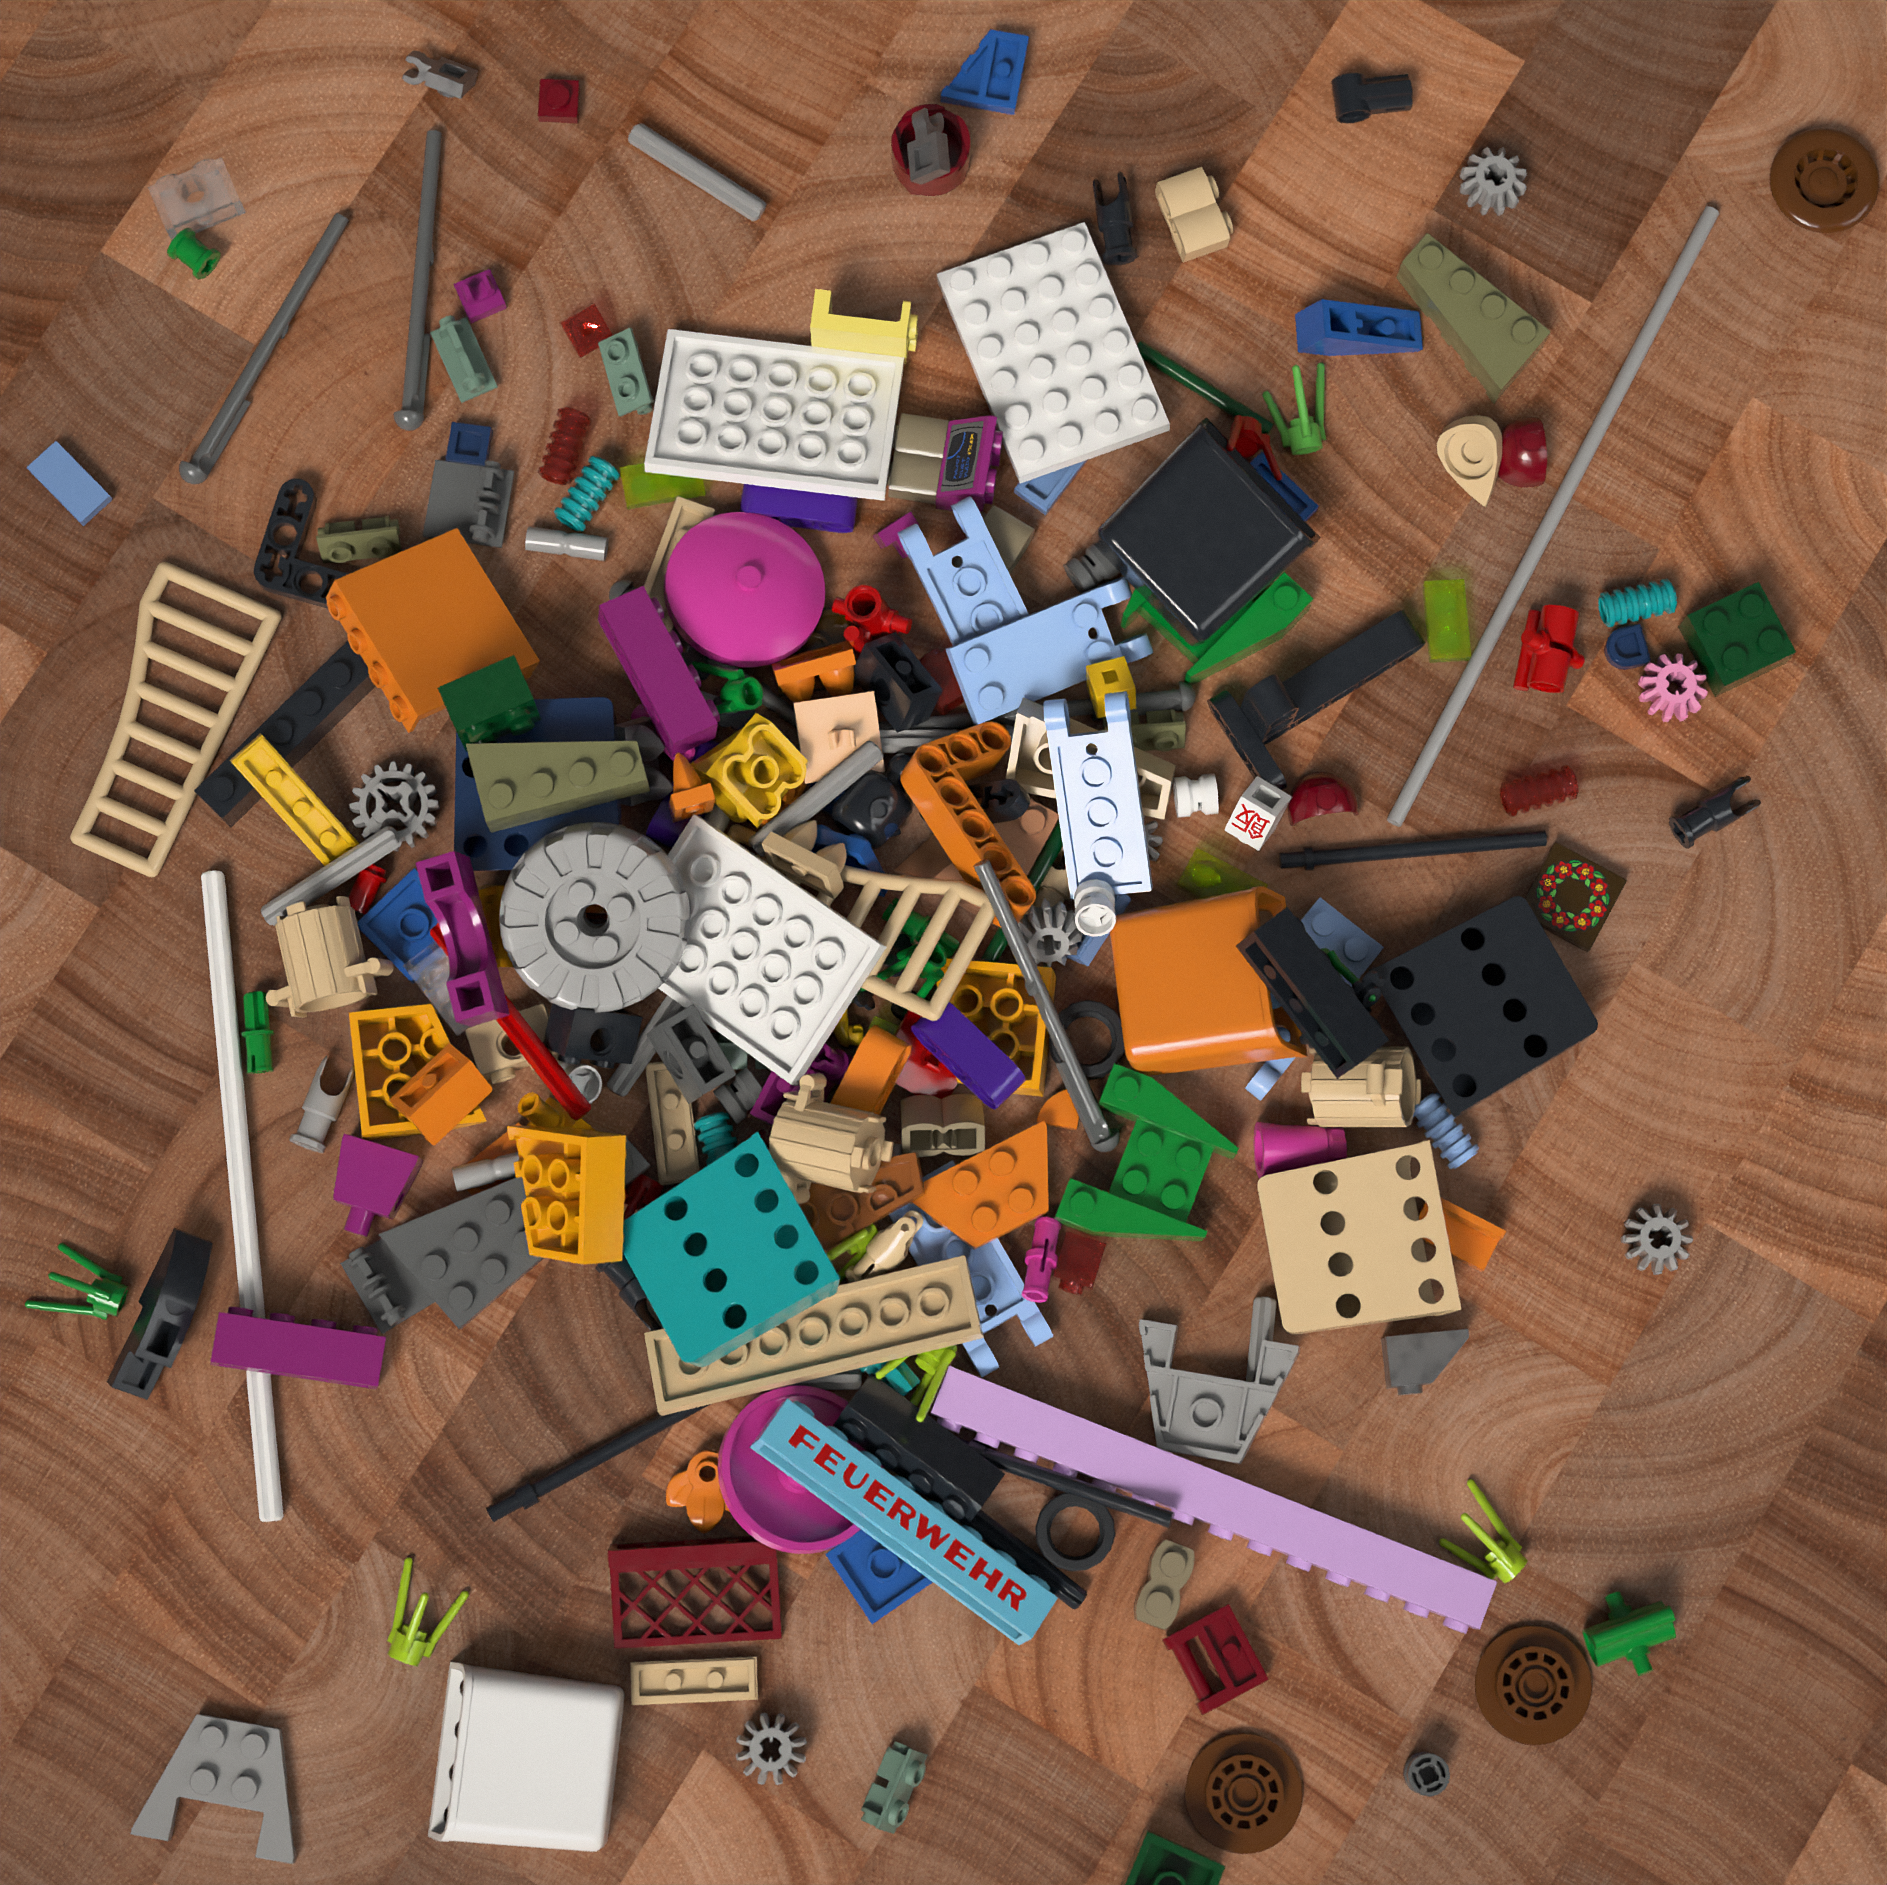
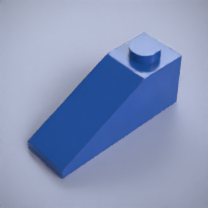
M1321 299L1295 314L1297 347L1300 353L1344 356L1419 352L1423 350L1419 311Z

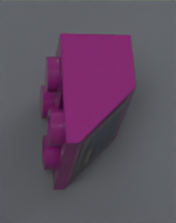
M982 416L949 421L936 494V509L953 511L951 505L969 496L974 500L980 512H984L985 504H993L997 470L991 469V466L999 467L1003 431L996 430L997 417Z

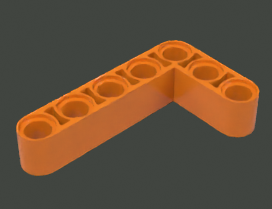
M989 721L918 747L901 772L900 781L966 883L984 890L974 865L979 861L989 859L1017 923H1019L1036 899V891L965 783L968 780L994 770L1011 745L1009 731L1001 724ZM995 915L992 922L1001 927Z

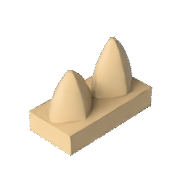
M815 820L796 826L782 837L770 832L762 842L770 866L833 899L838 896L844 888L840 876L846 862V849L843 843L826 846L816 853L811 852L817 837V823Z

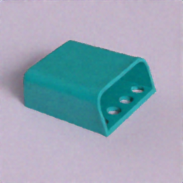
M758 1132L623 1221V1253L679 1357L682 1361L697 1367H705L827 1297L830 1298L838 1290L840 1280L838 1274Z

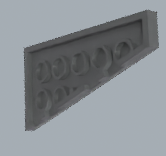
M627 1138L624 1189L651 1167ZM523 1178L511 1179L378 1234L459 1330L464 1328L544 1259V1257L529 1255L521 1204L526 1198Z

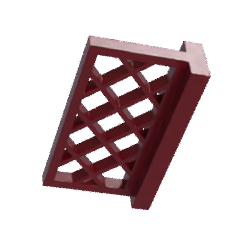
M752 1536L610 1544L608 1548V1568H610L614 1649L782 1639L778 1550L759 1542ZM769 1564L770 1581L759 1593L741 1578L751 1565ZM729 1566L743 1567L736 1573ZM711 1567H720L732 1577L718 1595L699 1580ZM701 1568L700 1571H699L696 1575H693V1574L688 1570V1569ZM667 1570H679L690 1580L676 1597L671 1595L657 1582ZM645 1571H659V1572L656 1574V1576H655L654 1578H652V1577H651L647 1572H645ZM637 1572L648 1582V1585L632 1600L620 1589L619 1573ZM736 1582L754 1597L739 1615L722 1600V1597ZM694 1584L712 1599L711 1603L698 1617L679 1602ZM652 1587L671 1602L656 1620L638 1605ZM769 1589H771V1603L763 1597ZM621 1599L629 1605L623 1613L621 1612ZM760 1602L772 1613L773 1629L755 1630L743 1618ZM716 1604L734 1619L724 1632H713L702 1622ZM674 1607L693 1622L683 1634L672 1635L660 1624ZM632 1609L651 1624L642 1636L623 1638L622 1621ZM738 1624H740L744 1629H746L741 1631H733ZM698 1626L704 1633L691 1632ZM654 1629H656L658 1632L662 1634L658 1636H649Z

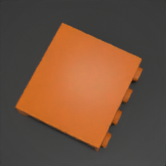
M458 528L334 580L326 596L327 607L331 616L342 624L347 632L350 647L356 654L361 655L368 667L372 683L377 688L382 689L389 701V708L393 717L398 722H402L408 733L414 731L419 720L446 708L437 687L512 655L515 656L526 680L530 678L540 662Z

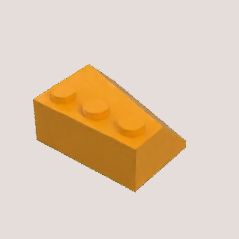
M947 958L946 964L941 968L944 975L953 959ZM971 961L949 1002L1022 1071L1026 1081L1012 1094L1044 1097L1050 1035L1040 1015L1034 996L1028 995L1025 988V979L1017 964ZM1037 966L1054 1003L1056 975L1052 967ZM939 980L938 982H936L937 988H938V986H939L941 980ZM956 1077L957 1082L960 1083V1084H963V1083Z
M424 1004L350 1012L349 1022L362 1139L375 1140L421 1134L416 1126L393 1106L389 1099L450 1043L433 1005ZM479 1105L452 1130L487 1122Z
M507 1126L509 1140H516L519 1161L513 1163L516 1178H523L526 1198L521 1204L529 1255L583 1265L622 1261L626 1135L572 1127Z

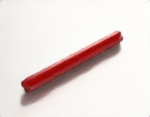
M437 923L430 930V935L448 957L444 936L439 923ZM505 994L510 1015L495 1020L568 1115L576 1121L583 1118L592 1109L590 1103Z

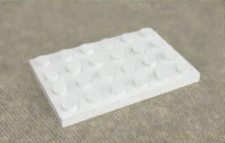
M1085 222L937 274V282L992 416L997 417V429L1003 431L1002 441L1019 483L1170 431L1169 420Z
M668 329L644 463L645 472L884 501L904 368V357Z
M694 814L667 855L678 869L688 894L691 916L688 941L677 967L658 989L685 1008L694 1004L705 1023L785 1081L797 1086L800 1078L807 1072L883 954L886 946L702 817Z

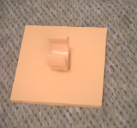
M874 691L793 703L800 753L808 760L806 777L804 779L805 784L820 781L867 741L874 742L882 752ZM882 759L870 770L884 772V760Z

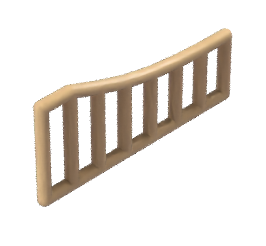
M161 562L158 564L140 600L129 684L119 722L89 798L70 835L72 843L148 877H155L159 874L197 795L194 790L204 781L281 621V613L277 609L171 563ZM170 580L262 620L253 641L246 640L159 602L168 581ZM154 617L245 656L235 678L151 642ZM148 659H153L228 692L218 714L146 683ZM141 698L209 727L210 730L201 749H197L135 722ZM130 737L193 764L183 786L122 760ZM119 775L176 800L166 822L107 797L115 776ZM103 812L158 836L148 859L91 834L90 831L99 813Z
M734 824L729 829L727 836L739 844L743 843L751 847L748 840L756 832L740 824ZM756 855L768 864L766 855L763 857ZM845 865L840 874L842 883L845 881L864 886L847 917V920L861 928L881 889L904 891L877 940L885 945L886 949L861 988L931 1021L938 1020L942 1016L995 917L985 891L961 880L879 873ZM786 875L787 878L800 886L801 882ZM821 892L816 897L829 907L834 900ZM921 893L944 895L896 986L876 977ZM963 899L981 907L931 1001L912 994L911 991L960 900Z

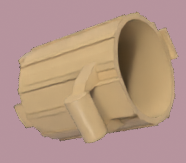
M336 897L338 906L321 904L306 907L304 901L286 907L288 917H276L277 924L275 928L288 986L279 990L268 991L266 1002L269 1005L289 1007L291 1017L305 1018L307 1017V1012L343 1007L366 999L371 994H378L374 978L381 975H390L394 969L393 963L390 960L370 958L366 962L355 910L351 907L348 897Z
M1380 1047L1338 1079L1315 1049H1309V1053L1314 1055L1312 1071L1302 1072L1301 1092L1309 1093L1315 1118H1307L1309 1125H1319V1127H1407L1411 1125L1415 1113V1104H1420L1421 1080L1416 1079L1413 1054L1409 1047Z
M821 1073L802 1076L799 1081V1092L784 1093V1098H787V1100L783 1102L774 1119L769 1138V1152L798 1204L809 1200L811 1182L857 1193H872L876 1191V1187L871 1185L879 1171L881 1160L891 1162L893 1142L885 1140L883 1122L886 1121V1117L879 1116L873 1112L824 1102V1087L827 1081L826 1077Z

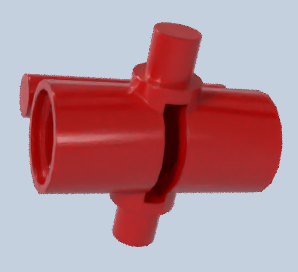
M870 585L854 587L848 592L845 599L836 597L832 605V612L844 615L847 621L853 622L856 625L848 626L844 631V637L859 656L864 644L894 632L897 634L899 632L908 634L912 627V619L900 616L899 611L891 609L879 592Z
M1544 605L1541 611H1528L1525 630L1521 635L1522 645L1513 684L1514 689L1528 691L1530 687L1546 693L1564 692L1569 667L1580 669L1585 662L1584 656L1578 653L1577 648L1573 646L1580 616L1578 611L1561 605Z

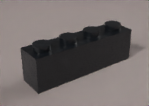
M1288 907L1236 945L1337 1079L1356 1067L1389 1040L1382 1031L1379 1022L1368 1013L1358 1000L1354 989L1342 979L1332 966L1328 955L1319 949L1306 932L1302 921L1294 916Z
M871 1373L833 1426L843 1432L848 1440L857 1443L867 1452L878 1458L884 1467L890 1468L896 1474L908 1480L914 1490L942 1505L947 1515L967 1526L982 1508L1005 1473L927 1414L922 1422H918L916 1416L919 1408Z

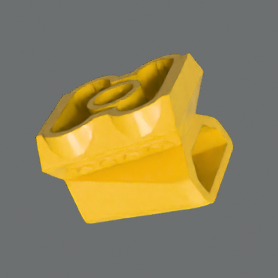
M755 713L743 728L693 761L691 765L697 772L703 785L711 783L715 796L714 803L732 821L741 823L745 822L748 818L758 828L764 819L773 818L778 813L781 807V799L787 791L803 783L806 777L808 760L771 721Z

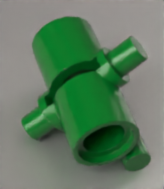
M1620 1591L1607 1595L1605 1599L1611 1611L1607 1614L1609 1620L1582 1629L1584 1642L1596 1667L1626 1657L1627 1662L1632 1661L1638 1676L1653 1671L1647 1656L1651 1653L1649 1648L1676 1638L1673 1624L1675 1616L1669 1605L1665 1606L1660 1600L1632 1610L1630 1605L1626 1606Z

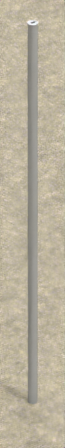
M1710 206L1704 208L1387 818L1389 823L1397 827L1402 826L1719 216V212L1715 208Z

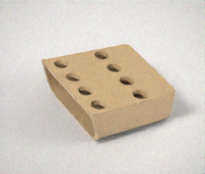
M1430 1140L1409 1146L1269 1174L1259 1179L1257 1188L1282 1325L1287 1333L1298 1335L1432 1315L1441 1316L1462 1310ZM1412 1157L1416 1158L1420 1164L1419 1175L1414 1179L1411 1178L1410 1171ZM1415 1197L1424 1199L1428 1205V1213L1422 1220H1419ZM1423 1238L1431 1240L1436 1247L1435 1256L1428 1262ZM1430 1279L1439 1281L1443 1286L1444 1294L1439 1302H1436Z

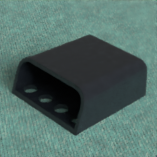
M1207 417L1112 513L1092 537L1094 546L1190 646L1194 647L1201 645L1214 635L1321 538L1235 447L1231 452L1226 450L1228 439Z
M1521 896L1512 897L1400 956L1368 970L1369 972L1376 971L1379 976L1385 979V984L1381 988L1382 995L1454 1118L1462 1116L1471 1108L1581 1043L1598 1028L1596 1017L1528 902Z

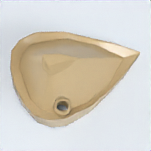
M1481 415L1465 416L1443 428L1437 442V454L1446 471L1470 496L1486 507L1495 486L1502 458V434L1497 423L1490 417Z

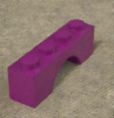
M452 851L416 862L425 902L439 923L448 951L450 972L446 985L455 1021L472 1027L510 1015L470 857Z

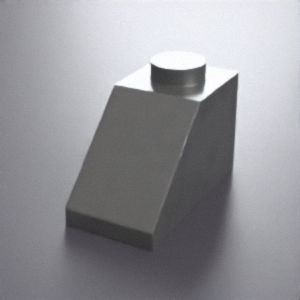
M1461 1329L1382 1338L1381 1345L1386 1389L1397 1388L1398 1395L1423 1393L1422 1385H1428L1435 1381L1467 1341L1469 1330Z

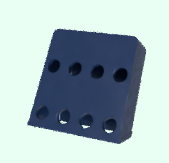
M604 697L534 699L541 717L540 721L534 723L535 727L518 736H513L510 733L496 739L497 743L615 741L614 725H617L616 715L612 702ZM456 732L454 851L470 857L473 871L512 870L522 855L538 840L551 832L573 824L605 822L622 826L620 799L491 833L485 821L468 752L465 751Z

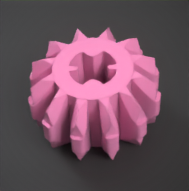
M1682 653L1677 654L1672 662L1665 654L1660 655L1657 664L1649 662L1644 668L1648 676H1642L1638 680V685L1646 689V691L1640 694L1639 701H1651L1653 703L1648 709L1649 715L1655 714L1658 709L1662 710L1663 722H1668L1673 713L1679 721H1684L1688 717V711L1697 713L1701 708L1698 700L1704 699L1708 693L1705 688L1699 686L1707 679L1706 674L1694 675L1693 671L1698 665L1697 661L1693 660L1687 666L1683 665L1684 658ZM1672 681L1679 686L1674 694H1671L1666 689Z

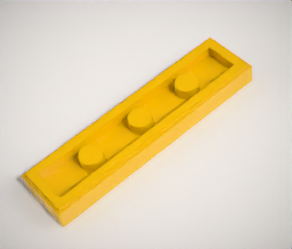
M261 733L230 759V762L324 866L359 844Z

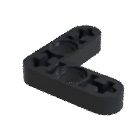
M294 478L286 481L278 492L254 565V576L259 585L270 593L328 609L326 596L331 588V579H339L348 575V573L299 560L316 508L317 498L308 482ZM298 490H302L304 497L307 499L306 502H299L295 510V515L301 519V522L290 517L293 504L288 498L289 495H296ZM284 512V513H286V514L289 515V516H281V515H282V513ZM291 526L296 530L295 540L286 546L277 544L274 539L276 531L280 527ZM272 549L280 555L289 556V559L280 556L278 568L283 575L281 577L275 576L272 582H269L264 570H272L276 557L273 553H269ZM309 574H317L322 578L320 590L313 594L303 592L300 587L302 579Z

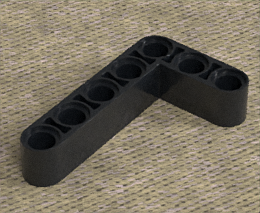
M1400 610L1287 680L1281 682L1277 674L1270 675L1261 680L1246 692L1240 709L1262 743L1266 745L1407 659L1426 643L1406 612Z

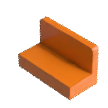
M449 1043L396 1092L389 1101L416 1126L430 1144L436 1145L492 1092L493 1088L472 1061Z
M1441 1198L1451 1256L1483 1272L1498 1241L1503 1239L1506 1231ZM1425 1201L1418 1213L1419 1220H1422L1428 1213V1205ZM1423 1238L1424 1243L1436 1248L1431 1240Z

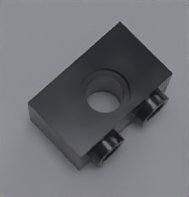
M896 632L864 644L854 667V679L864 692L874 691L876 707L897 733L928 721L943 691Z
M552 1003L543 1044L548 1049L557 1053V1060L569 1064L580 1065L581 1059H588L591 1064L604 1068H614L615 1063L632 1064L643 1017L624 1008L610 1012L595 1013V1009L577 1007L570 1010Z

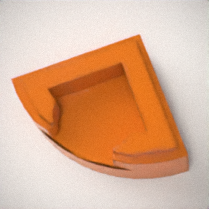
M1067 1089L1058 1092L1047 1100L1039 1112L1036 1124L1045 1121L1047 1126L1077 1130L1079 1115Z

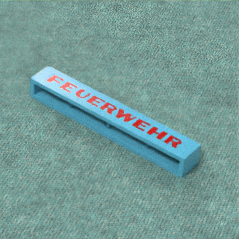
M787 1398L775 1410L750 1446L751 1449L1020 1646L1033 1638L1058 1598L1049 1591L1050 1587L1045 1581L1035 1575L1028 1576L1015 1566L1016 1562L1010 1555L1000 1550L994 1551L984 1544L982 1536L976 1530L966 1525L960 1526L948 1517L949 1515L945 1513L942 1505L932 1500L927 1502L914 1492L915 1490L908 1480L901 1476H892L881 1468V1462L874 1455L867 1451L860 1452L847 1443L848 1438L843 1432L832 1426L826 1427L813 1418V1411L803 1403L798 1401L792 1402Z

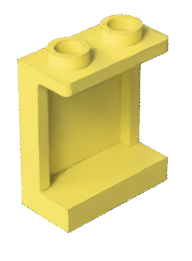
M815 289L810 324L811 344L814 347L904 357V364H906L908 351H916L918 315L911 314V301L904 300L901 319L898 322L835 315L832 311L831 291Z

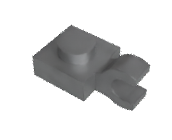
M412 51L406 56V61L415 64L419 69V72L408 69L403 74L402 79L409 84L418 85L425 81V86L436 89L439 94L445 97L461 99L476 83L478 70L444 57L436 61L420 51Z
M926 108L913 113L912 124L916 140L907 143L910 181L922 185L950 173L947 134L941 133L944 129V119L941 113L928 117V109Z

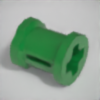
M187 227L173 238L167 249V255L173 260L179 259L193 270L192 275L197 280L204 279L215 269L221 258V253L216 248L209 249L195 237V231Z

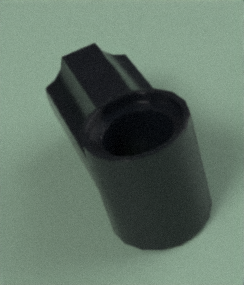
M1348 73L1337 76L1331 81L1336 119L1339 123H1357L1368 119L1373 114L1410 111L1412 108V85L1408 74L1366 78L1361 73Z

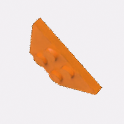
M1045 1121L924 1181L925 1195L912 1201L911 1204L913 1203L927 1213L935 1222L953 1232L961 1241L974 1250L1048 1213L1047 1125Z

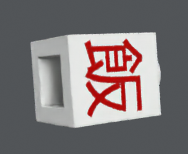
M1257 776L1240 797L1224 830L1238 838L1241 842L1259 851L1275 831L1292 796Z

